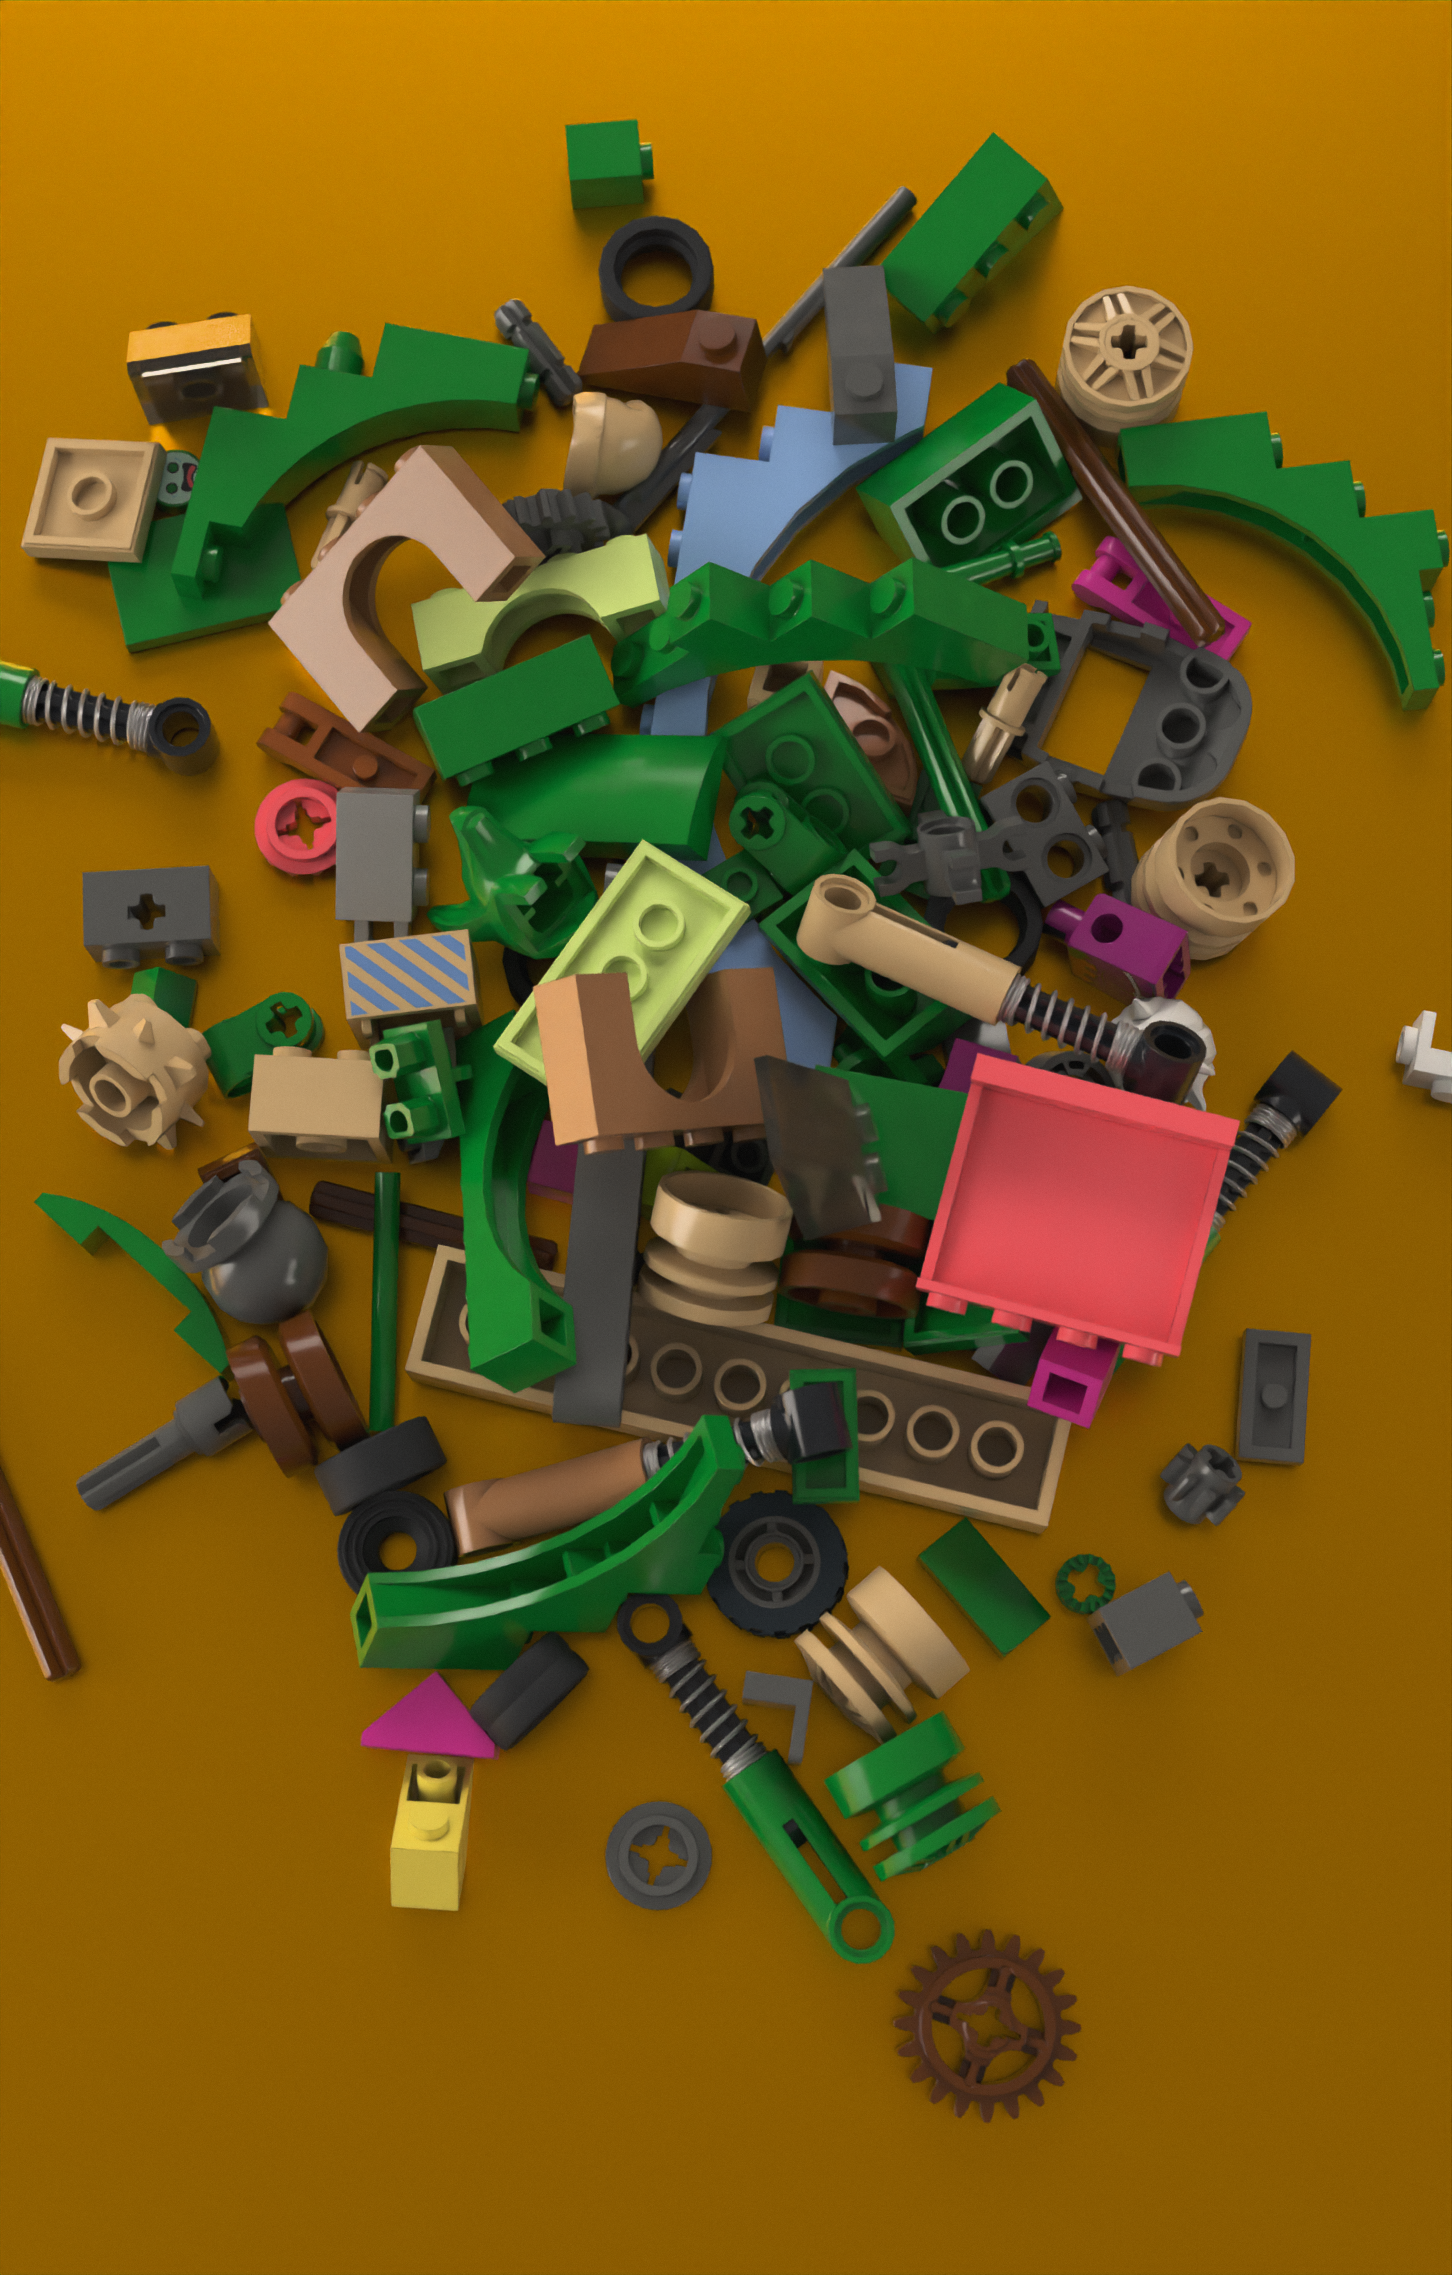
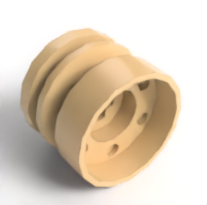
M1133 286L1102 290L1080 304L1067 323L1054 389L1096 446L1115 449L1121 428L1164 424L1172 421L1177 414L1194 348L1189 324L1174 303L1153 290ZM1123 352L1129 353V359L1123 358Z
M1225 797L1199 802L1182 815L1165 832L1164 836L1155 842L1140 858L1131 878V903L1133 907L1188 931L1190 959L1208 960L1226 955L1286 902L1295 882V856L1285 832L1267 812L1245 800Z
M692 1170L675 1171L662 1176L658 1184L650 1225L659 1236L648 1240L645 1246L643 1259L646 1263L643 1264L639 1272L636 1286L638 1292L644 1300L662 1311L682 1319L707 1325L743 1327L755 1326L768 1320L774 1299L771 1291L775 1290L780 1273L771 1260L783 1256L794 1206L785 1196L767 1186L724 1173Z
M879 1566L846 1595L851 1608L860 1621L859 1624L851 1630L838 1618L826 1612L819 1618V1621L836 1643L828 1650L807 1629L794 1640V1643L803 1654L811 1673V1678L832 1704L852 1725H856L866 1731L883 1745L898 1735L880 1711L888 1704L908 1724L918 1717L913 1705L903 1691L908 1685L913 1682L928 1696L938 1700L964 1677L970 1669L955 1646L919 1603L893 1576Z

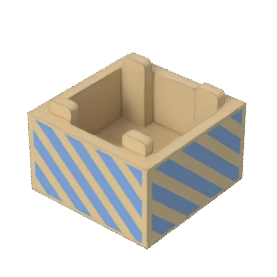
M468 929L339 944L346 1019L361 1050L370 1049L374 1044L384 1040L382 1031L394 1027L440 1019L442 1028L453 1026L454 1038L456 1039L462 1038L485 1025L479 965Z

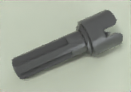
M218 1375L175 1402L176 1410L173 1411L174 1419L79 1477L76 1486L87 1506L93 1510H101L191 1453L196 1452L198 1455L205 1454L207 1457H211L253 1431L254 1426L241 1399H230L227 1395V1390L230 1386L229 1382L222 1375Z

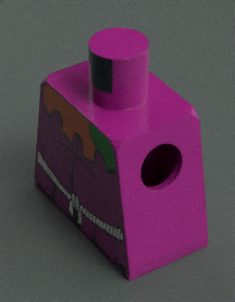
M1099 893L1095 896L1086 912L1059 899L1049 911L1044 922L1042 932L1067 945L1071 972L1077 978L1127 1007L1132 1004L1135 998L1141 1000L1161 996L1165 999H1176L1191 974L1188 931L1104 893Z

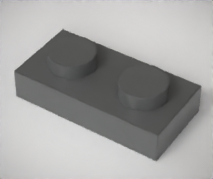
M1249 1328L1244 1330L1235 1460L1300 1466L1304 1463L1311 1334Z

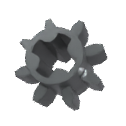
M1187 1443L1160 1473V1477L1169 1483L1163 1492L1167 1506L1177 1517L1190 1524H1200L1208 1517L1215 1526H1218L1245 1496V1492L1236 1486L1242 1478V1472L1238 1463L1229 1453L1215 1445H1205L1197 1452L1190 1443Z

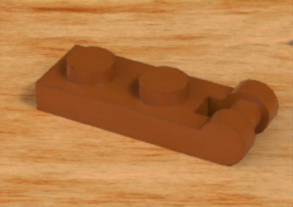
M292 691L288 692L279 706L282 715L273 729L266 727L256 743L263 752L275 760L290 764L309 776L330 784L338 791L344 787L420 789L421 805L437 779L435 769L368 732L358 733L347 720ZM303 727L316 730L306 746L295 741Z

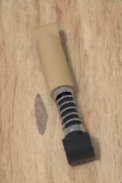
M827 874L820 876L814 882L796 936L798 946L806 955L816 961L830 965H843L853 962L993 1026H996L1000 1020L1003 1023L1007 1022V1025L1011 1027L1019 1022L1025 1025V1032L1027 1034L1034 1030L1041 1032L1042 1041L1052 1037L1058 1040V1047L1060 1049L1064 1048L1067 1044L1074 1047L1075 1056L1086 1052L1091 1055L1092 1063H1096L1100 1059L1106 1061V1069L1110 1068L1111 1072L1115 1071L1116 1074L1120 1073L1121 1076L1123 1075L1122 1080L1125 1091L1184 1106L1207 1051L1203 1039L1193 1030L1172 1021L1152 1022L1144 1031L1143 1029L1139 1030L1138 1027L1134 1028L1133 1024L1124 1023L1123 1020H1119L1117 1024L1107 1021L1106 1012L1098 1017L1090 1013V1005L1081 1009L1074 1006L1073 998H1070L1067 1002L1058 999L1057 990L1049 995L1040 991L1041 983L1031 987L1030 978L1026 979L1025 976L1021 977L1020 975L1022 967L877 903L874 893L870 888L855 878L842 874Z

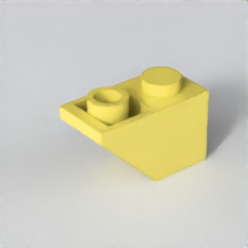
M408 1754L390 1847L391 1906L458 1911L466 1866L474 1758Z

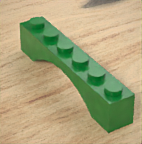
M513 1009L456 1040L455 1046L456 1066L471 1064L474 1075L472 1078L456 1082L466 1134L460 1135L459 1139L461 1157L460 1187L463 1199L464 1220L463 1243L465 1246L467 1283L465 1296L468 1304V1354L470 1367L474 1372L515 1394L576 1365L577 1360L573 1306L553 1290L540 1272L530 1247L525 1217L526 1182L532 1150L543 1118L550 1106L548 1089L545 1084L496 1054L493 1048L517 1014V1011Z

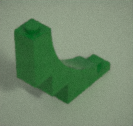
M385 323L372 377L300 364L286 419L214 406L170 572L178 595L203 600L207 582L217 583L222 570L223 547L216 544L249 550L265 523L282 503L285 507L310 483L336 465L365 450L394 439L423 432L454 428H491L520 432L524 411L535 410L540 387V375L531 372L529 349Z

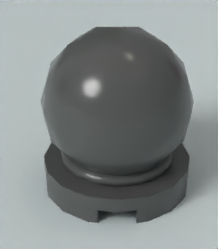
M243 1160L239 1162L238 1168L242 1172L241 1174L234 1176L225 1183L215 1175L187 1199L171 1220L179 1229L174 1241L172 1239L163 1241L162 1248L166 1256L183 1272L194 1274L201 1272L202 1281L218 1307L236 1320L259 1325L281 1323L313 1306L327 1282L328 1247L320 1230L308 1213L290 1201L277 1200L279 1185L274 1177L257 1160Z

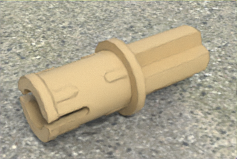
M354 461L352 463L350 473L336 505H331L326 510L325 516L329 522L312 558V570L319 564L318 555L323 547L334 538L343 535L357 519L355 514L359 505L371 494L381 491L388 483V475L378 466L368 462L365 473H363L362 470L365 466L363 461Z
M1024 663L1005 674L989 706L980 708L978 713L983 719L961 759L966 775L971 780L982 784L990 783L1015 735L1023 736L1025 728L1022 726V723L1042 685L1045 684L1048 678L1041 671L1035 673V667Z

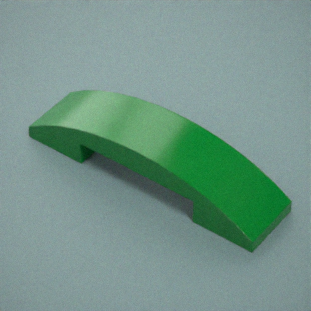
M42 1193L34 1201L37 1206L92 1256L109 1238L115 1241L191 1311L174 1331L229 1382L235 1378L226 1355V1349L230 1348L231 1344L216 1312L193 1280L166 1256L161 1247L126 1221L86 1202L48 1193Z

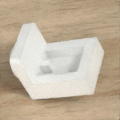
M1423 1010L1413 1023V1026L1404 1025L1400 1034L1396 1063L1405 1064L1402 1084L1431 1090L1432 1098L1452 1103V1052L1431 1048L1437 1013Z

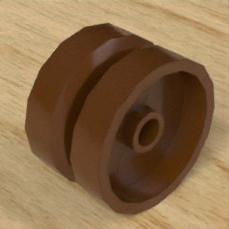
M827 1195L794 1198V1212L788 1236L805 1249L783 1256L777 1293L805 1305L844 1314L881 1319H909L917 1317L922 1291L916 1289L919 1276L905 1266L916 1265L925 1260L933 1229L931 1221L905 1209L855 1198Z
M310 1309L281 1322L279 1325L278 1339L288 1362L286 1366H281L271 1346L258 1335H254L226 1349L230 1367L240 1388L238 1393L244 1408L261 1441L267 1444L274 1459L287 1478L318 1464L320 1449L309 1424L316 1420L331 1447L340 1452L371 1437L351 1387Z

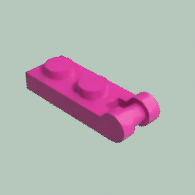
M1106 536L1095 551L1097 560L1090 570H1082L1071 585L1075 595L1091 606L1103 608L1126 624L1143 627L1145 622L1169 629L1170 638L1194 650L1197 649L1199 646H1196L1121 541L1116 537ZM1117 573L1125 574L1132 578L1125 591L1111 583ZM1205 593L1225 620V634L1218 641L1204 648L1229 661L1248 634L1252 623Z

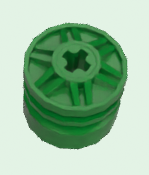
M944 1711L917 1724L823 1780L845 1819L854 1818L873 1810L881 1822L859 1842L863 1852L889 1837L896 1847L897 1852L872 1866L881 1882L891 1876L915 1871L919 1872L975 1839L974 1836L990 1818L1001 1812L993 1796L968 1810L965 1809L959 1796L984 1782L979 1772L949 1781L943 1771L965 1750L963 1743Z

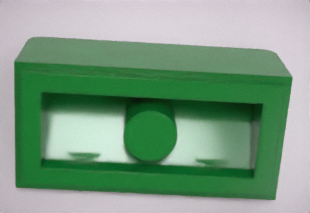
M967 1517L931 1544L916 1559L1001 1660L1051 1618L1049 1613Z

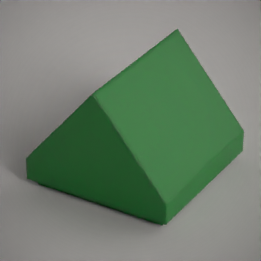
M162 967L134 972L131 994L143 993L155 1002L158 1008L169 1013L183 1027L190 1028L198 982Z

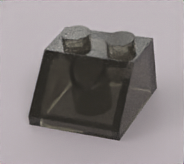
M220 312L209 316L205 321L180 325L169 321L157 322L148 326L146 330L129 333L126 362L128 375L149 425L211 416L214 406L240 411L269 406L260 342L251 313L238 315L233 312Z
M769 1055L754 1058L770 1159L805 1241L883 1220L878 1193L887 1191L888 1183L878 1151L870 1153L868 1143L879 1141L877 1126L869 1102L857 1104L847 1079Z

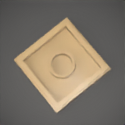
M48 438L21 548L29 557L141 563L168 453L158 442Z

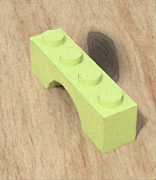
M646 533L639 536H618L609 540L605 546L579 554L562 553L553 556L546 564L537 566L507 601L475 602L464 588L442 589L435 592L430 599L411 604L422 669L443 695L456 691L503 671L508 652L518 637L535 623L560 614H577L594 619L602 624L619 643L668 610L667 604L670 590L664 561Z

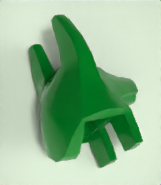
M461 806L453 810L449 815V819L458 840L462 860V880L469 900L461 904L433 906L426 913L429 921L441 932L468 929L472 942L496 941L513 951L534 959L558 957L599 900L597 890L587 868L578 855L586 845L582 837L568 832L551 831L536 841L528 843L499 824L484 807Z

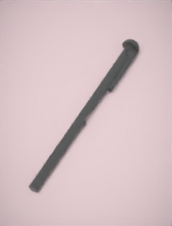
M900 186L827 268L861 266L917 204L915 195L906 187ZM822 273L762 339L767 363L779 349L784 354H787L792 348L793 340L824 307ZM703 404L661 450L657 466L647 479L633 488L624 491L613 505L602 501L610 533L608 541L618 536L635 534L638 528L679 484L681 473H689L692 470L695 453H707L719 440L722 432L714 428L731 409Z

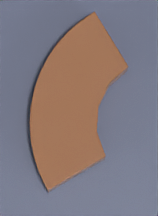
M831 670L824 686L825 691L903 814L909 817L917 786V763L911 741L906 740L902 730L891 717L892 710L882 699L859 682Z

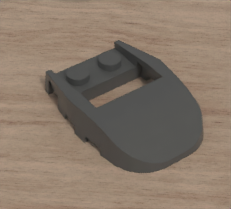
M1036 600L1030 613H1049L1048 602ZM1084 610L1081 619L1052 614L1061 671L1055 676L1048 677L1045 684L1042 685L1022 723V726L1025 728L1023 736L1015 735L1006 755L1029 769L1048 760L1053 771L1060 769L1065 773L1075 792L1110 801L1121 800L1127 805L1156 811H1177L1193 806L1210 796L1231 772L1249 730L1252 715V698L1249 687L1241 673L1222 657L1202 647L1194 650L1170 638L1169 629L1145 622L1143 627L1112 621L1110 614ZM1087 647L1150 671L1104 775L1049 756V753L1042 750L1045 739ZM999 686L996 687L992 698L994 697Z

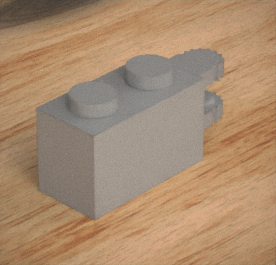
M344 787L337 792L335 920H354V943L375 940L373 938V921L394 922V938L412 936V921L418 915L419 906H428L430 872L429 868H419V843H429L431 810L430 805H420V789Z

